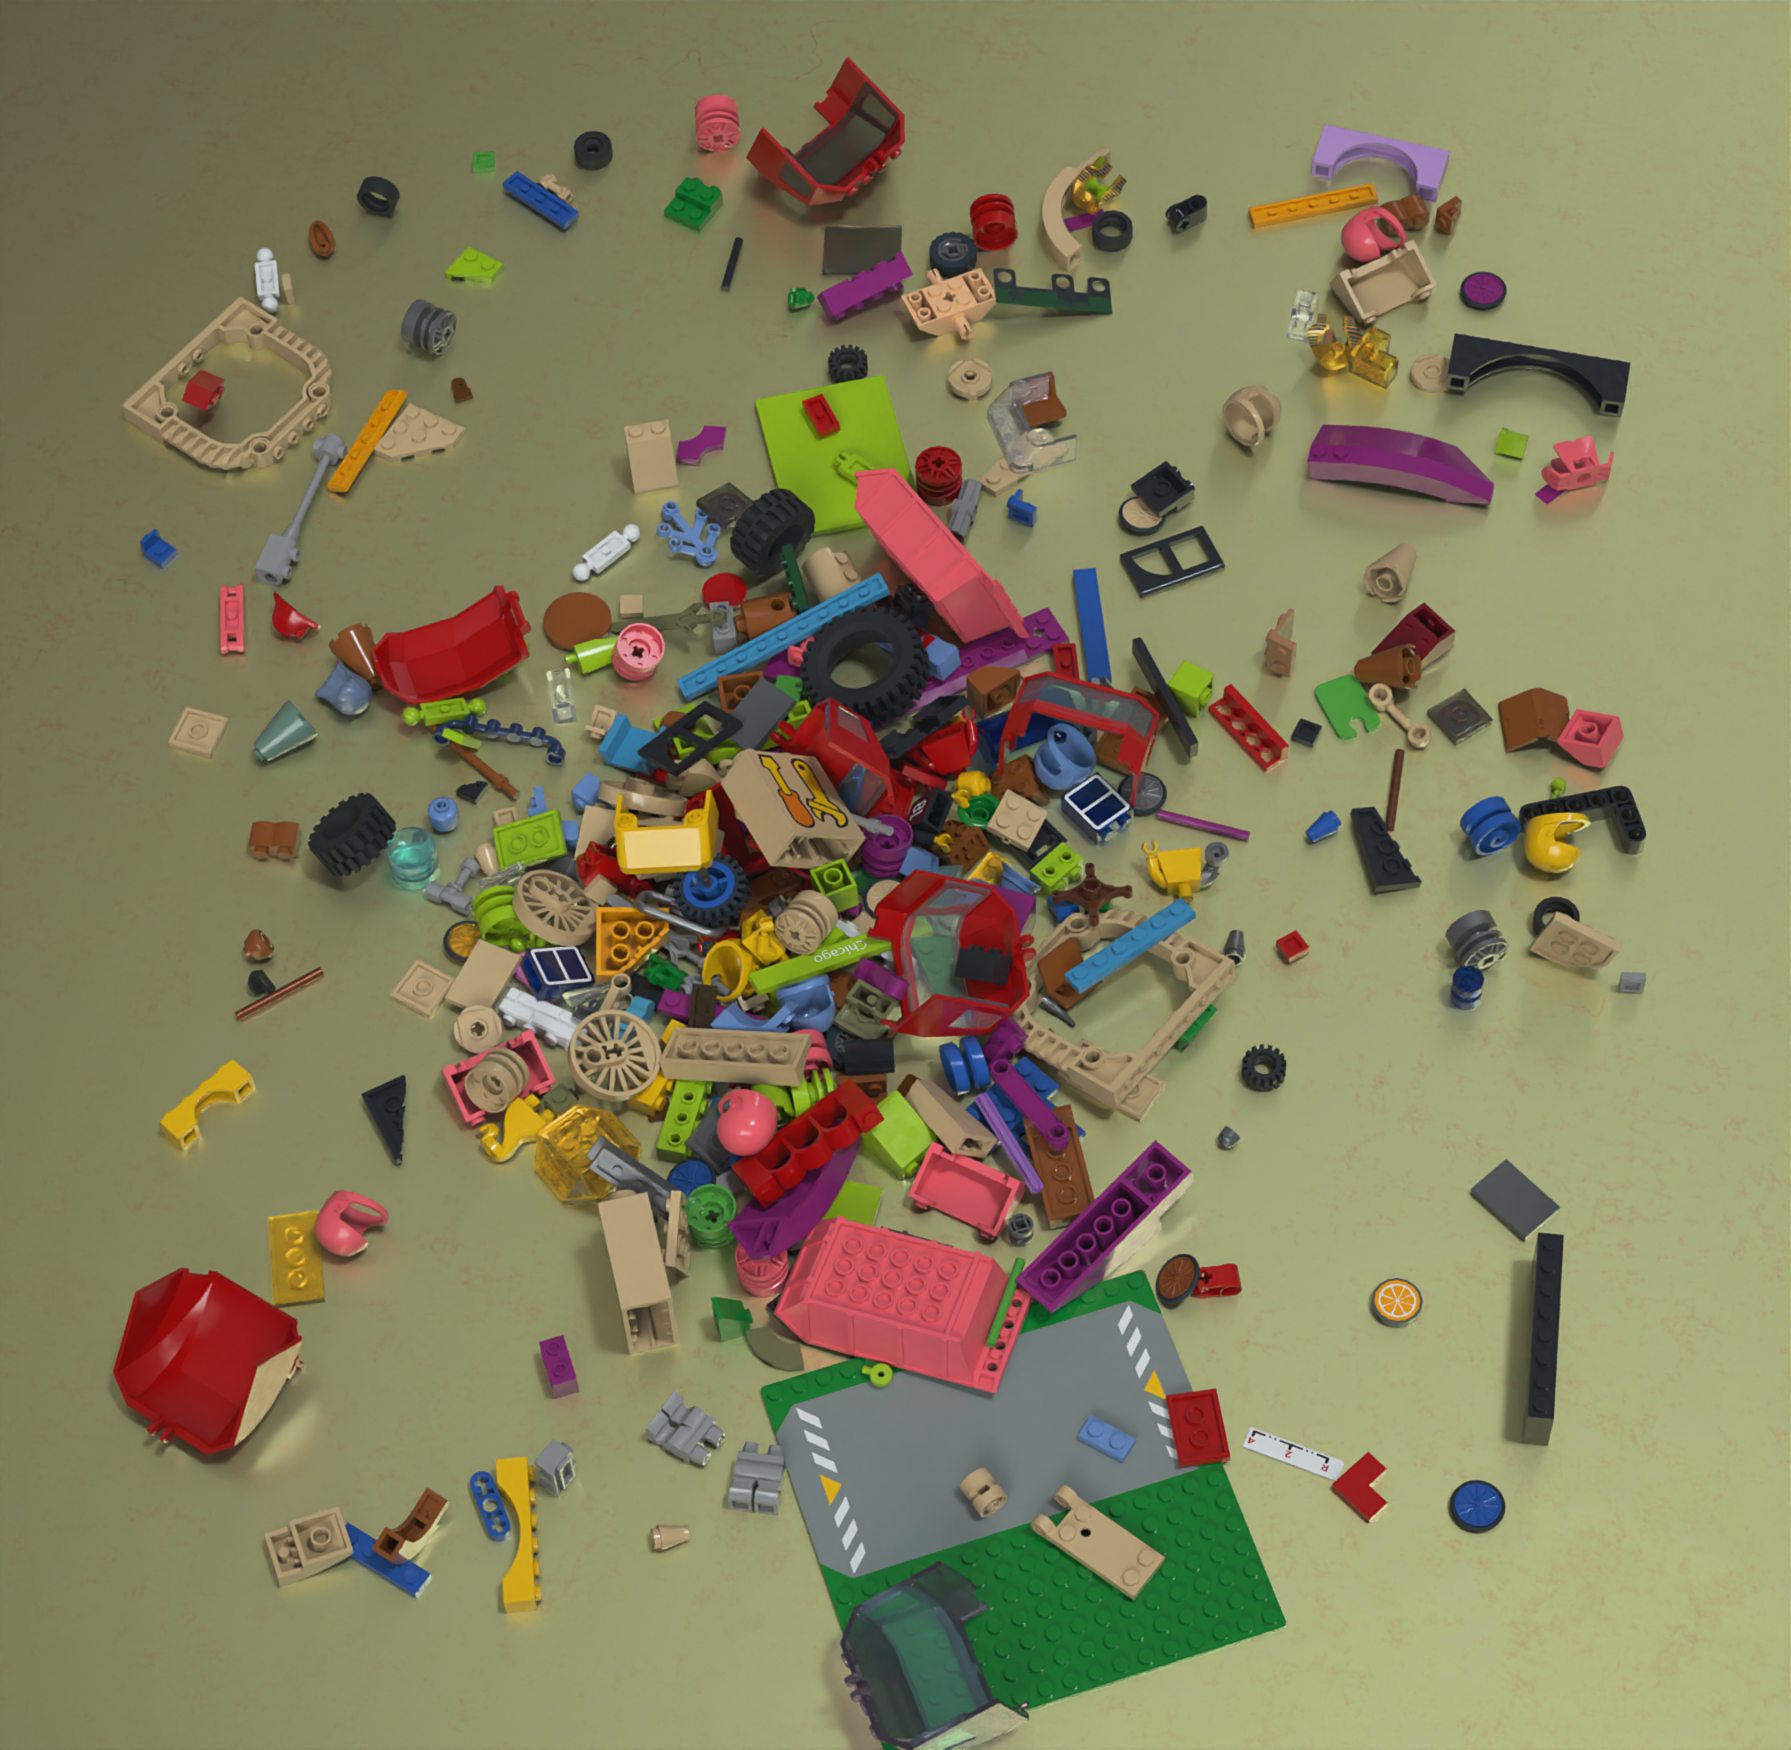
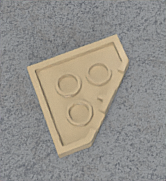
M410 403L374 448V454L388 461L397 462L402 461V457L411 455L419 457L432 454L433 450L445 448L446 451L454 449L464 437L466 431L464 427Z
M671 1190V1197H667L666 1200L669 1222H665L664 1237H667V1245L662 1249V1258L665 1267L679 1276H689L691 1248L688 1239L684 1235L689 1233L688 1215L682 1209V1206H686L687 1203L686 1194L682 1191Z

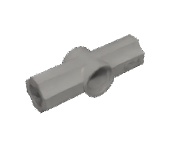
M972 478L964 480L958 499H954L951 508V519L947 529L959 542L965 541L970 523L975 521L978 508L977 503L982 491V484Z

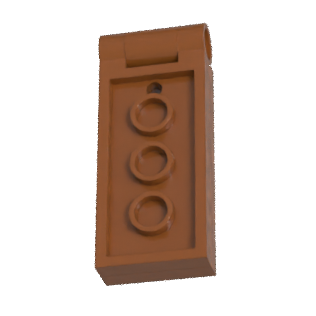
M1070 1104L1050 1109L1069 1131L1070 1141L1063 1150L1057 1151L1051 1148L1024 1115L1022 1116L1035 1170L1044 1184L1041 1194L1050 1229L1070 1225L1095 1200Z

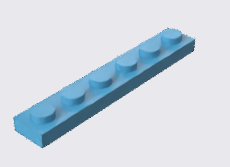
M1179 898L1064 974L1065 980L1079 994L1083 993L1196 918L1195 911L1182 898Z

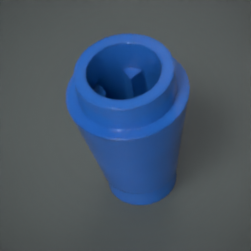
M1330 810L1323 812L1305 833L1311 842L1314 843L1337 832L1342 824L1337 815Z

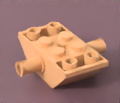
M981 268L947 280L942 279L937 269H933L935 275L930 270L926 274V278L931 284L930 286L901 296V300L919 330L937 336L958 330L961 338L964 340L967 339L965 333L968 338H971L974 334V330L970 325L979 322L996 304L995 291Z

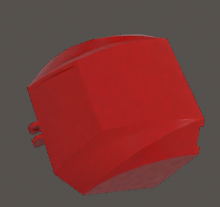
M181 1267L135 1292L113 1374L126 1405L153 1421L147 1430L150 1435H157L164 1428L166 1430L159 1437L163 1443L170 1442L174 1435L209 1455L234 1447L259 1424L274 1403L293 1367L302 1343V1337L298 1335L297 1319L217 1271L209 1270L208 1275L189 1273V1268Z

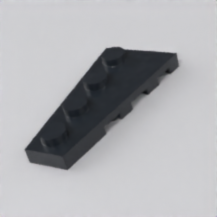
M1353 808L1350 816L1374 891L1420 887L1422 881L1418 875H1414L1411 870L1412 865L1408 859H1404L1399 851L1400 846L1396 840H1392L1388 833L1389 829L1376 808Z

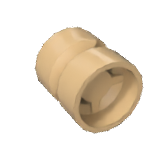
M987 1468L975 1470L960 1484V1490L969 1501L973 1500L972 1506L981 1517H987L997 1512L1008 1500V1496L998 1484H995V1479Z

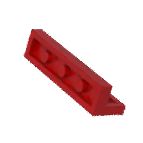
M1232 684L1226 686L1223 698L1210 705L1208 711L1259 766L1267 772L1288 758L1289 745ZM1227 705L1231 710V715L1221 714L1218 709ZM1233 721L1243 722L1246 726L1245 730L1235 729L1232 726ZM1247 737L1258 738L1260 746L1250 745L1247 742ZM1261 752L1272 753L1275 758L1266 763L1261 757Z

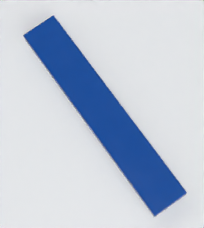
M1096 568L1073 570L1088 682L1092 678H1098L1101 681L1103 676H1105L1112 683Z

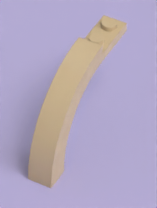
M1105 147L1093 153L1089 159L1077 165L1075 169L1067 165L1054 178L1045 194L1042 210L1045 243L1053 258L1066 271H1069L1083 260V246L1066 229L1062 213L1066 203L1072 197L1071 188L1076 176L1087 165H1092L1100 156H1105V161L1110 164V151Z

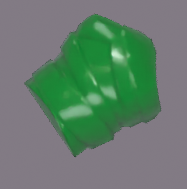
M790 288V293H788V305L792 309L808 306L815 299L814 295L805 288Z

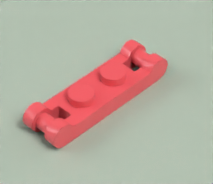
M237 584L236 587H228V585L220 587V645L222 654H228L229 651L245 652L244 584ZM236 638V642H229V639Z

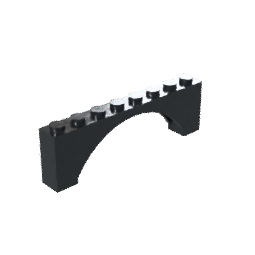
M1455 333L1445 388L1467 391L1471 384L1491 373L1510 368H1536L1561 375L1578 385L1600 409L1599 414L1616 417L1622 416L1630 362Z
M1538 1232L1533 1256L1531 1283H1533V1319L1523 1419V1444L1548 1446L1554 1421L1564 1235Z

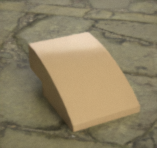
M339 1506L288 1521L289 1526L264 1534L265 1544L279 1588L313 1576L354 1553Z

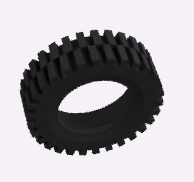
M867 606V612H863L862 608L859 607L855 608V614L853 615L850 614L849 610L843 612L845 618L841 620L837 616L833 617L832 621L834 624L831 626L827 623L821 626L824 631L822 634L817 631L813 634L815 643L808 641L806 647L809 652L803 651L802 654L804 662H800V669L802 670L800 676L803 686L814 706L818 702L831 697L868 721L873 722L875 728L882 727L881 721L886 720L890 724L894 722L892 716L895 714L899 718L904 716L905 714L902 709L905 707L911 710L914 707L912 699L920 700L922 695L919 689L925 691L927 687L925 680L930 678L928 669H931L928 660L929 656L910 620L907 621L904 615L900 614L898 616L897 612L892 609L888 613L885 607H879L878 612H876L874 606ZM882 642L892 644L894 649L892 664L888 671L876 682L865 687L847 688L832 680L831 673L836 664L853 649L869 643Z

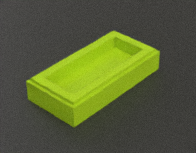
M449 728L444 729L442 734L443 737L460 745L478 750L482 743L479 739Z

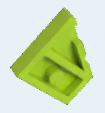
M469 246L444 274L448 280H452V277H464L465 281L492 283L504 270V264Z

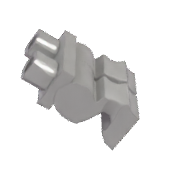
M676 1391L673 1392L662 1406L661 1411H658L646 1427L647 1439L655 1445H662L665 1450L668 1449L675 1456L682 1458L687 1464L694 1461L704 1466L711 1456V1451L703 1447L708 1441L718 1447L725 1439V1433L716 1426L715 1418L710 1415L708 1416L697 1406L689 1409L686 1408L683 1397Z
M746 1441L742 1451H738L734 1476L732 1477V1485L728 1495L729 1510L753 1512L754 1504L755 1513L778 1516V1491L782 1490L785 1472L782 1446L770 1445L767 1455L758 1454L759 1444ZM757 1485H758V1488L755 1490V1498H754V1497H753V1488H754V1487H757Z

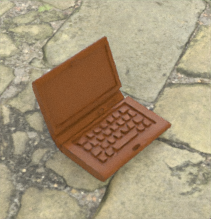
M1533 688L1498 703L1506 752L1537 741L1539 737L1546 736V739L1557 742L1570 721L1567 698L1543 688Z

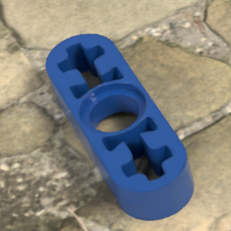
M479 1471L470 1479L472 1493L490 1538L497 1542L505 1541L512 1532L510 1521L492 1476L488 1472ZM481 1480L486 1483L488 1493L483 1495L478 1483ZM488 1501H495L498 1504L497 1509L492 1512L485 1511L483 1507ZM498 1518L501 1527H503L502 1532L498 1533L493 1519Z

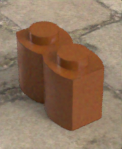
M1419 194L1407 196L1400 201H1389L1379 206L1393 214L1402 225L1404 231L1420 229L1429 223V212ZM1380 218L1388 235H1398L1395 228L1386 219Z
M269 821L253 822L248 846L251 855L259 859L278 856L281 859L297 857L301 839L299 823L288 821L277 823Z

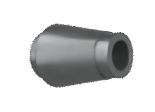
M1232 930L1222 952L1223 955L1234 960L1235 966L1241 965L1246 958L1244 934L1240 930Z

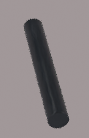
M740 237L735 238L721 285V290L724 292H728L740 255L743 239Z

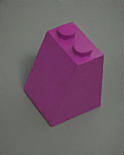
M990 884L1016 910L1020 936L1031 935L1036 924V897Z

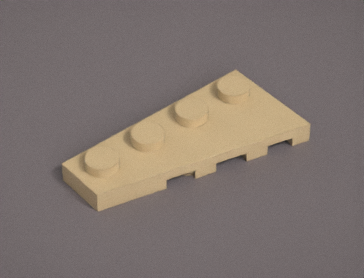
M1031 427L978 482L982 484L984 491L997 497L1018 484V480L1025 476L1033 475L1035 470L1042 465L1047 466L1052 463L1053 459L1058 455L1063 456L1068 453V446L1040 429Z

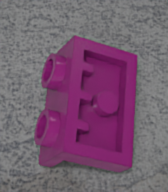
M1011 1016L999 1024L981 1048L984 1058L989 1063L987 1065L989 1072H991L993 1062L998 1059H1005L1010 1063L1014 1055L1022 1050L1023 1043L1029 1037Z

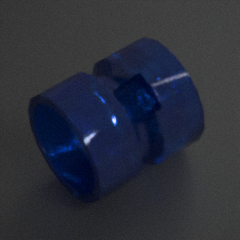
M1463 966L1454 972L1450 999L1455 1007L1462 1010H1471L1481 1002L1484 977L1479 969L1473 966Z

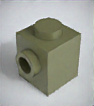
M563 1083L543 1096L545 1109L549 1108L555 1114L556 1123L560 1127L579 1114L578 1095L572 1088L567 1089Z

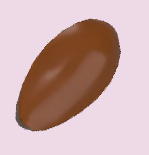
M318 220L314 221L309 228L311 247L316 254L328 256L335 249V237L325 223Z

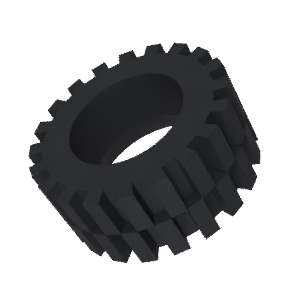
M358 793L357 797L352 795L348 798V801L342 800L339 802V806L336 808L332 807L327 816L323 815L320 819L321 823L315 825L313 828L315 832L309 836L311 840L308 842L309 849L333 876L342 877L343 874L349 876L352 871L355 873L361 871L363 865L367 867L371 864V860L374 857L377 859L381 855L379 852L382 849L385 850L389 845L387 842L394 837L392 833L396 831L395 820L370 793Z

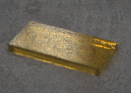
M318 1210L268 1217L274 1306L277 1308L326 1302L322 1248L314 1229Z

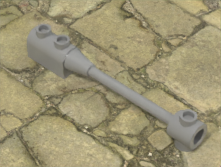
M326 434L323 439L316 438L313 445V454L317 456L320 463L292 523L289 524L281 536L270 534L255 566L258 582L280 585L283 578L290 579L292 566L289 565L291 561L297 562L300 557V549H298L297 542L300 525L328 465H335L339 458L344 459L347 454L348 448L339 436Z

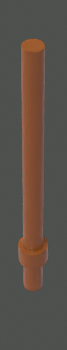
M428 725L426 727L434 733L435 728L439 725ZM452 740L448 745L491 779L495 787L499 790H504L514 799L519 797L520 791L509 783L508 778L503 774L495 772L464 745H460Z

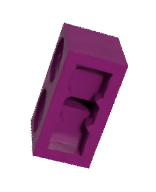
M564 1335L539 1342L555 1399L580 1392Z

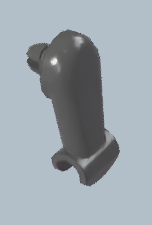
M599 999L595 1007L591 1005L586 1007L579 1004L576 1012L572 1013V1016L582 1021L592 1013L599 1011L604 999Z

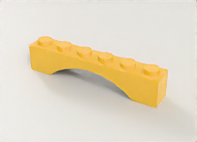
M527 1456L496 1459L499 1492L516 1512L521 1528L517 1555L509 1571L502 1579L503 1601L506 1614L538 1610L537 1601L542 1600L541 1585H536V1577L540 1576L539 1560L535 1561L534 1553L539 1552L538 1536H533V1529L538 1528L537 1514L532 1513V1505L536 1504L535 1489H531L530 1481H535L534 1465L529 1466Z

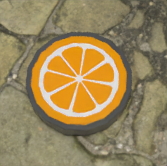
M1394 1278L1387 1279L1377 1286L1373 1292L1371 1305L1375 1316H1378L1384 1324L1393 1327L1408 1326L1419 1317L1423 1300L1421 1292L1414 1284L1408 1280Z

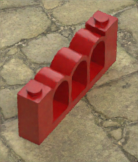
M849 1078L775 1133L770 1143L757 1154L744 1156L733 1164L731 1168L745 1188L765 1209L783 1196V1191L791 1189L801 1182L807 1170L817 1169L826 1164L833 1156L835 1149H842L851 1145L859 1138L862 1132L866 1134L885 1119L875 1103ZM846 1114L845 1119L840 1124L832 1128H827ZM816 1135H818L817 1140L812 1145L804 1149H799L812 1138H814ZM790 1155V1159L785 1165L778 1169L771 1170L773 1167H775L777 1164H779L781 1161H783Z

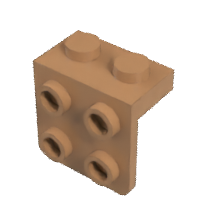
M1291 608L1288 609L1286 614L1282 613L1280 615L1276 628L1268 632L1266 636L1267 648L1264 653L1266 656V666L1288 677L1294 672L1297 643L1289 640L1293 633L1294 610Z

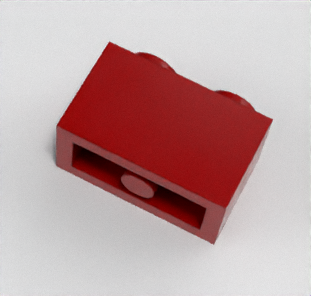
M200 370L188 381L182 401L207 411L211 406L216 405L218 399H222L226 389L223 387L225 379Z

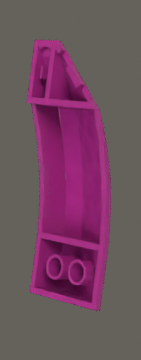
M1323 424L1311 444L1307 460L1311 479L1379 483L1423 492L1446 499V502L1491 504L1495 487L1494 483L1457 446L1427 436L1388 428Z
M837 1120L827 1128L835 1127L843 1120ZM816 1135L814 1138H812L799 1149H804L812 1145L817 1140L818 1135ZM861 1135L851 1145L842 1149H835L833 1156L826 1164L817 1169L807 1170L801 1182L793 1188L783 1191L784 1195L764 1209L753 1196L733 1221L725 1222L751 1260L774 1258L803 1239L818 1224L838 1196L849 1174L863 1139ZM790 1155L783 1161H781L779 1164H777L775 1167H773L771 1170L778 1169L785 1165L790 1159Z

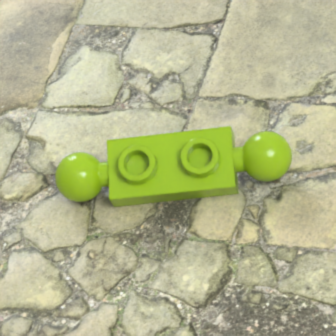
M464 697L422 703L419 705V710L415 707L406 708L403 711L402 719L407 725H416L423 719L425 726L442 724L450 720L463 721L470 713L474 716L483 715L486 712L487 705L481 698H474L469 704H466Z

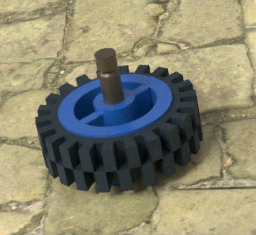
M717 852L716 857L713 858L712 865L708 869L700 868L698 871L682 872L683 874H676L677 882H673L675 890L673 891V896L681 914L692 922L694 921L701 925L703 923L704 926L711 928V923H714L716 928L721 927V920L728 924L730 923L729 916L732 915L736 919L739 916L737 910L743 912L745 909L743 902L748 903L749 901L747 895L750 894L748 879L736 860L733 861L729 855H726L724 858L722 853Z

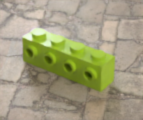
M677 1079L656 1146L658 1160L678 1164L683 1160L689 1159V1157H693L694 1152L684 1142L701 1122V1116L707 1112L708 1101L706 1100L708 1094L713 1093L714 1081Z

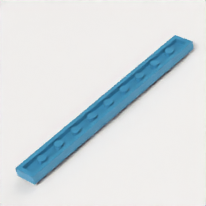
M879 572L676 681L688 702L718 686L717 677L740 674L784 651L789 646H793L812 636L816 631H821L823 624L827 623L831 626L834 624L832 621L833 617L837 616L841 620L845 618L843 612L849 610L850 614L855 613V608H864L891 594L889 588Z

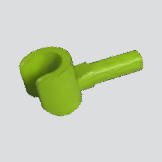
M1560 777L1555 778L1550 785L1554 790L1550 799L1557 798L1566 792V782Z

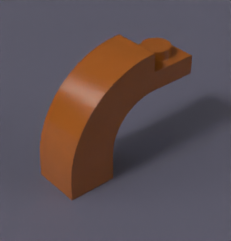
M426 1488L407 1519L397 1528L390 1529L385 1527L372 1550L394 1564H403L409 1561L425 1547L440 1527L437 1523L450 1504V1501L433 1490Z

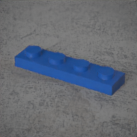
M518 171L502 183L504 190L564 230L579 218V211Z
M348 1522L345 1525L354 1551L349 1557L413 1597L417 1598L432 1579L429 1572L411 1561L403 1564L390 1562L372 1550L377 1541L376 1539Z

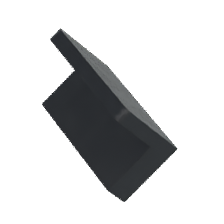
M893 1038L844 1040L846 1075L895 1072Z

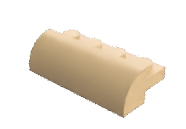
M829 547L814 552L805 560L801 568L820 603L862 582L847 552L832 553ZM875 603L868 605L874 606L876 612H878V608ZM867 606L862 608L863 612H867Z

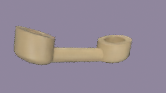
M1382 683L1372 686L1369 691V698L1373 707L1378 711H1388L1408 731V739L1412 746L1420 748L1428 745L1432 739L1430 728L1426 724L1421 723L1414 725L1394 705V696L1389 686Z

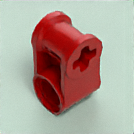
M1227 1263L1220 1266L1201 1267L1199 1280L1193 1290V1294L1199 1298L1239 1294L1242 1291L1238 1266Z

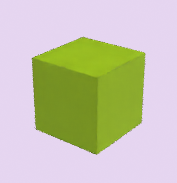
M1183 660L1167 683L1182 712L1197 718L1203 708L1209 703L1214 692V673L1186 660Z
M843 858L810 870L812 890L827 897L835 906L837 913L859 905L857 885Z

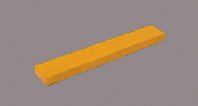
M1373 183L1250 207L1248 213L1255 229L1378 204L1379 198Z
M387 390L327 484L330 492L348 491L408 395L405 390Z

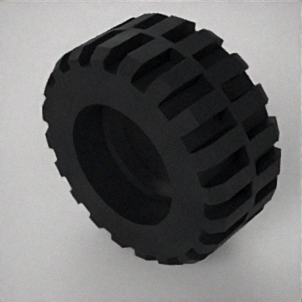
M780 488L770 490L769 493H764L761 495V498L753 501L752 505L746 508L742 517L738 519L736 527L732 530L730 547L732 554L758 576L777 574L781 569H784L780 555L784 554L782 546L791 544L796 559L798 554L806 548L805 545L810 541L811 533L815 529L814 512L790 490Z

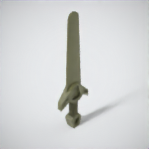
M700 602L693 603L681 613L613 622L610 631L611 633H621L628 625L646 623L655 627L658 631L683 630L689 637H698L693 631L697 624L713 623L715 626L727 623L728 616L724 611L716 609L711 614L696 615L703 606Z

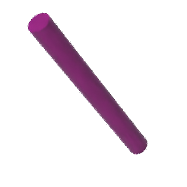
M1161 809L1157 813L1158 819L1247 841L1250 837V831Z

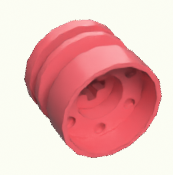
M710 95L698 101L695 106L696 140L699 145L710 151H725L737 145L740 140L739 109L736 101L725 95Z
M635 623L628 625L621 631L612 650L611 661L614 669L628 680L640 681L647 679L655 672L664 654L665 643L663 637L655 627L649 624Z
M740 1243L736 1247L737 1277L740 1286L746 1293L754 1297L767 1298L775 1296L784 1289L790 1275L787 1249L771 1259L751 1260Z

